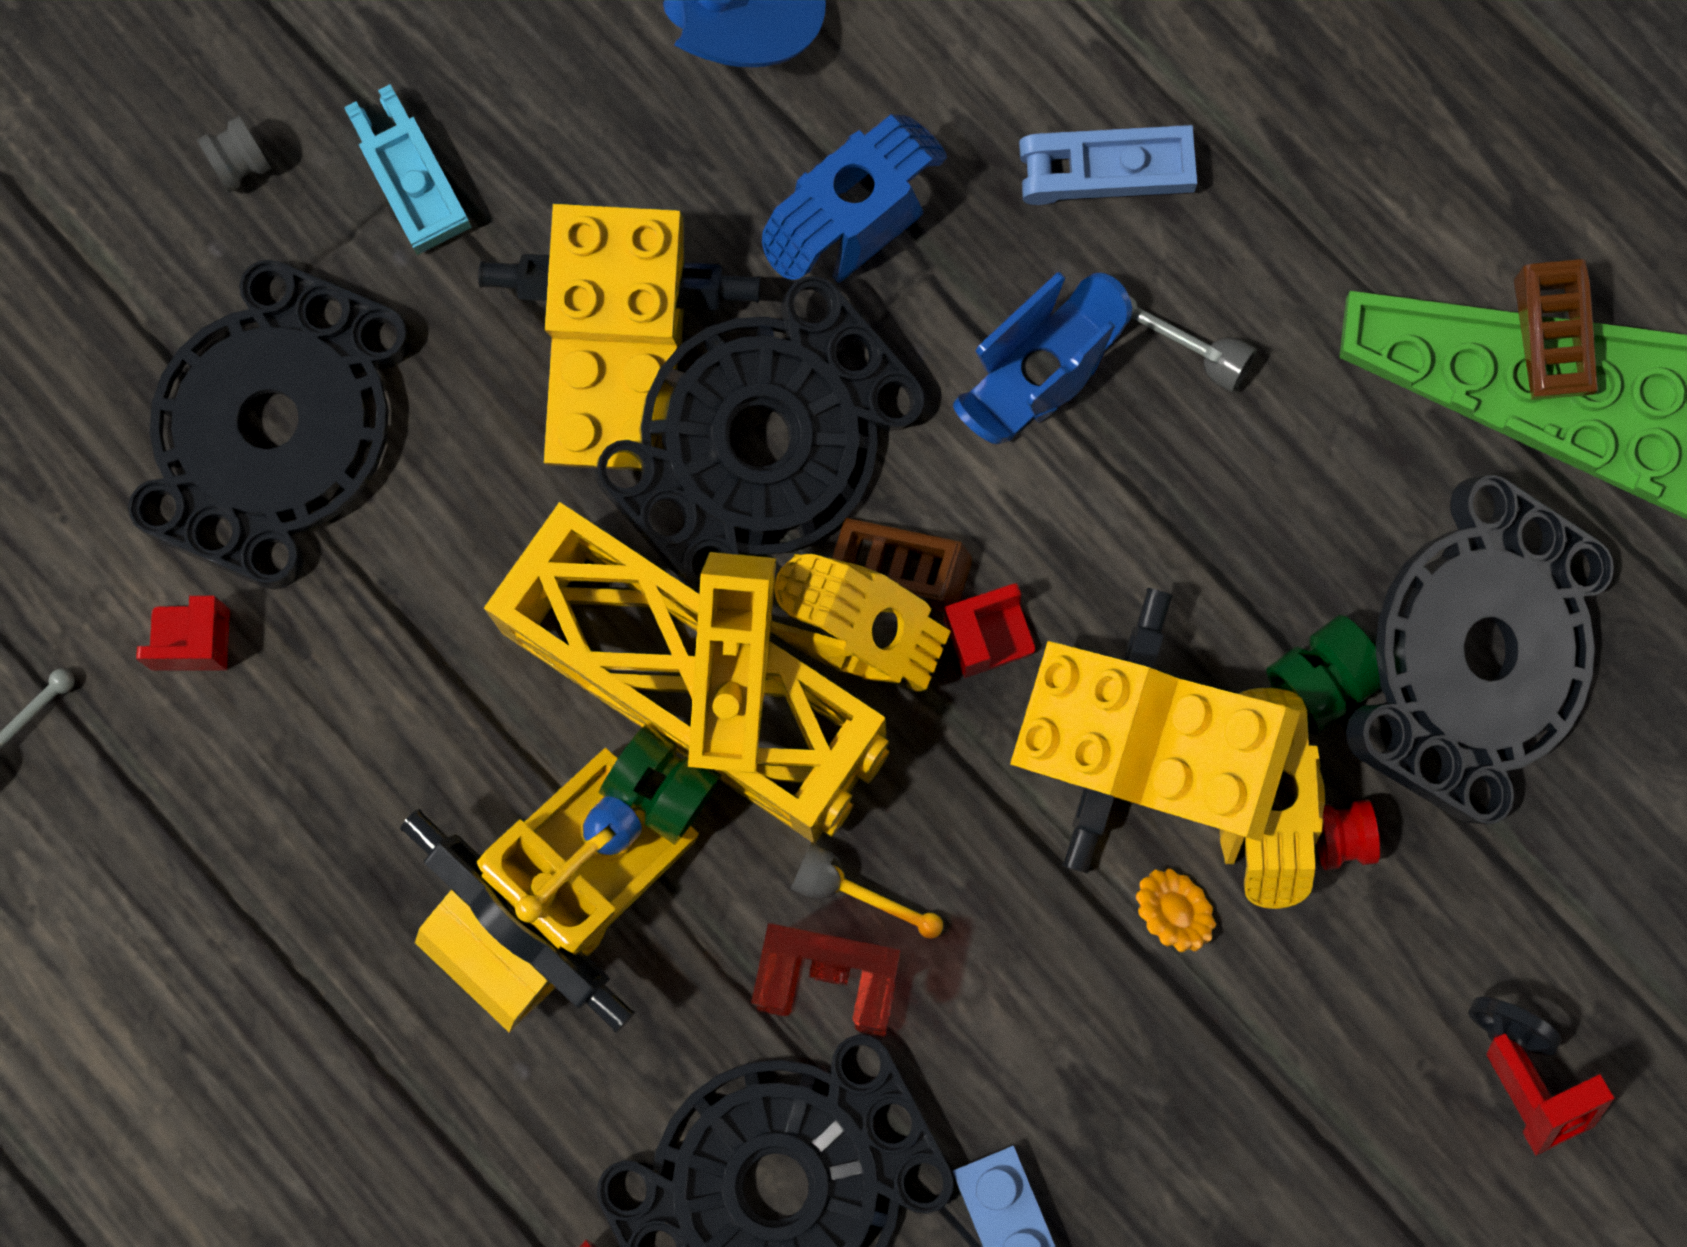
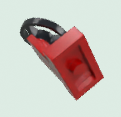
M1476 997L1472 1002L1468 1015L1474 1023L1488 1032V1037L1492 1040L1486 1056L1526 1124L1522 1133L1535 1156L1594 1128L1614 1100L1602 1076L1599 1074L1552 1097L1527 1053L1554 1055L1562 1040L1560 1034L1538 1016L1516 1005L1491 997ZM1485 1012L1493 1013V1018H1491Z

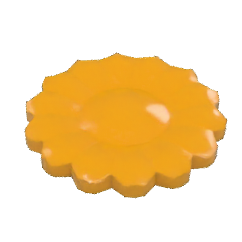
M1155 869L1149 874V877H1145L1140 881L1141 890L1136 893V900L1140 904L1138 913L1147 922L1148 931L1153 935H1157L1163 945L1167 947L1173 945L1179 952H1185L1188 949L1198 951L1203 947V944H1207L1212 939V930L1216 926L1212 916L1213 906L1205 898L1203 889L1196 886L1188 875H1179L1172 869H1167L1165 872Z

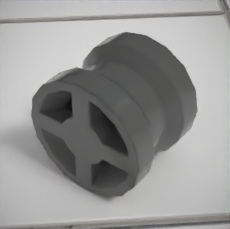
M239 115L228 121L227 129L216 136L205 134L197 139L199 146L229 193L239 188L242 178L252 172L263 174L272 169Z

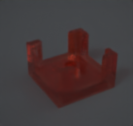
M768 923L751 1003L757 1006L758 1012L782 1017L789 1016L792 1010L800 967L810 969L808 978L831 984L847 986L849 977L860 979L853 1012L855 1029L860 1033L885 1038L901 962V950Z

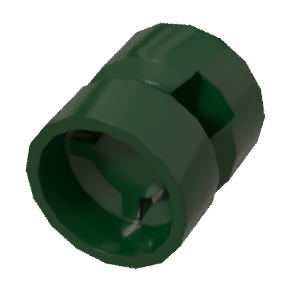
M1340 614L1309 637L1310 648L1308 650L1295 646L1266 669L1267 678L1272 688L1288 690L1302 698L1307 709L1308 731L1315 735L1347 712L1346 701L1348 699L1361 703L1381 688L1376 647L1353 621Z
M645 724L621 753L606 776L598 793L604 797L611 796L623 801L634 812L638 810L645 813V825L676 845L713 794L722 775L714 769L688 767L689 756L683 759L677 757L676 743L648 724ZM654 771L667 776L656 793L646 784Z

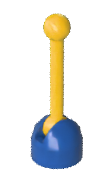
M607 796L599 801L590 810L583 823V837L586 843L533 896H523L517 901L515 906L517 917L523 922L536 921L542 914V905L595 852L613 855L627 849L642 832L640 820L635 812L626 803L615 797Z

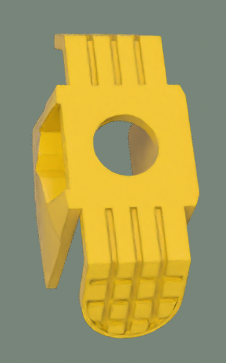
M794 554L793 558L780 569L775 580L774 593L776 600L789 616L820 627L836 638L772 621L771 632L839 672L860 676L863 679L900 683L903 678L907 681V688L916 692L926 690L931 679L929 673H933L937 665L935 659H939L943 648L940 646L946 644L951 632L928 617L931 611L928 603L881 573L863 566L815 554ZM880 612L895 613L898 622L896 636L889 646L880 649L876 646L872 637L873 622Z
M1250 689L1239 693V695L1282 705L1301 712L1283 771L1293 777L1296 801L1293 806L1286 810L1270 811L1261 842L1220 830V843L1225 864H1234L1245 838L1246 872L1244 888L1245 895L1251 903L1268 909L1287 908L1305 900L1312 890L1315 874L1314 844L1317 843L1324 821L1322 818L1325 805L1324 782L1319 769L1321 765L1318 748L1315 745H1309L1307 709L1302 698L1294 692L1283 689Z

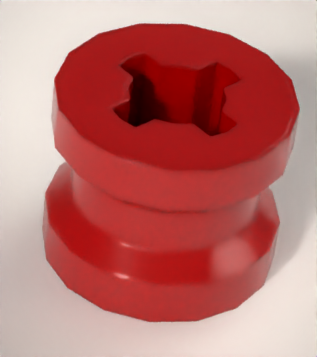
M1368 799L1354 801L1348 809L1336 810L1329 804L1324 805L1322 832L1316 843L1322 868L1325 871L1338 869L1343 862L1357 860L1363 866L1379 863V832L1371 802Z

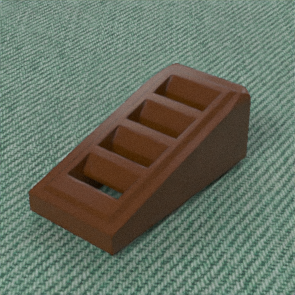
M1577 259L1533 263L1523 266L1514 279L1531 400L1594 395L1598 390L1591 292L1586 260ZM1565 288V294L1540 296V291ZM1568 311L1569 320L1542 322L1543 313ZM1572 337L1573 346L1544 349V340ZM1576 362L1577 373L1546 375L1545 365Z
M845 518L832 559L856 565L864 539L873 542L865 567L881 573L888 547L895 548L896 551L888 576L885 575L886 577L928 603L932 610L944 612L945 606L960 602L972 563V556L962 542ZM913 554L921 556L914 581L906 580ZM938 562H942L935 585L933 586L931 584Z

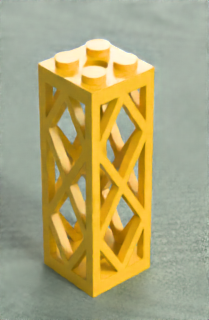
M559 502L484 607L485 611L504 636L641 728L648 724L676 743V751L684 757L689 756L691 727L637 691L689 693L691 699H693L695 656H688L670 615L697 632L699 594ZM586 559H588L589 561H591V562L594 563V564H583V563H584V561H585ZM570 581L624 583L633 590L567 587ZM570 604L650 607L671 655L591 652ZM551 608H553L569 645L539 626ZM770 641L766 678L768 680H765L764 696L786 698L809 750L758 748L757 764L764 765H756L755 773L714 770L722 775L721 782L809 841L816 843L823 831L833 837L849 815L853 804L850 803L852 795L849 793L859 778L866 783H870L885 762L890 752L886 749L889 741L886 739V718ZM605 669L680 672L681 676L609 673ZM812 709L841 728L829 746ZM769 765H786V766H769ZM791 766H809V767H791ZM773 782L803 784L794 797Z

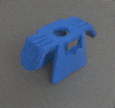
M890 114L866 135L860 130L850 135L846 143L837 151L828 155L808 174L805 172L797 180L795 192L773 211L762 233V246L768 262L781 276L791 280L800 279L812 270L821 253L842 237L832 276L837 283L842 282L921 217L924 211L908 182L926 167L940 166L947 159L944 148L920 123L909 116ZM870 174L872 176L875 186L872 194L866 200L859 203H849L838 197V195L846 193L866 175Z
M1057 272L995 329L975 351L988 375L970 392L960 394L953 402L955 412L966 426L984 440L992 444H1002L1010 441L1033 418L1038 423H1041L1055 412L1057 407L1078 394L1097 370L1104 355L1103 352L1117 340L1131 319L1132 304L1130 297L1117 279L1105 273H1093L1079 283L1071 297L1050 316L1066 278L1061 272ZM1038 350L1052 353L1058 359L1061 366L1041 386L1029 383L1021 371V364L1024 358L1031 352Z

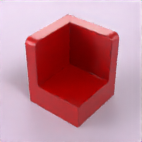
M1018 583L945 606L944 622L946 628L951 631L949 636L964 678L1027 658L1034 654L1035 645L1020 606L1022 594Z
M189 596V606H158L153 608L150 646H138L136 660L152 671H227L230 608L216 596Z

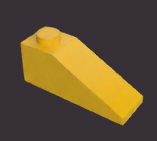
M710 552L703 567L700 578L688 767L755 773L772 623L776 558Z

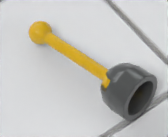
M811 842L790 888L806 897L816 899L831 897L840 890L917 926L919 933L925 938H936L943 930V921L937 914L926 913L922 915L845 879L844 867L839 857L829 849L814 842Z

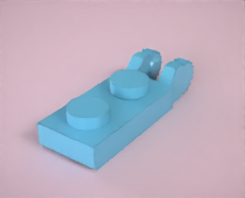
M389 84L378 91L381 95L380 102L388 117L393 118L396 126L375 136L371 130L372 124L364 108L359 107L357 102L344 108L362 143L358 144L416 255H419L472 227L414 117L408 118L396 93Z

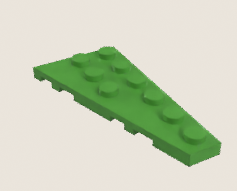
M1356 291L1349 292L1345 302L1339 358L1687 519V335L1593 323L1598 391L1594 395L1531 400L1519 313ZM1542 316V322L1569 320ZM1572 337L1544 340V349L1573 346ZM1576 362L1545 365L1546 375L1577 373Z

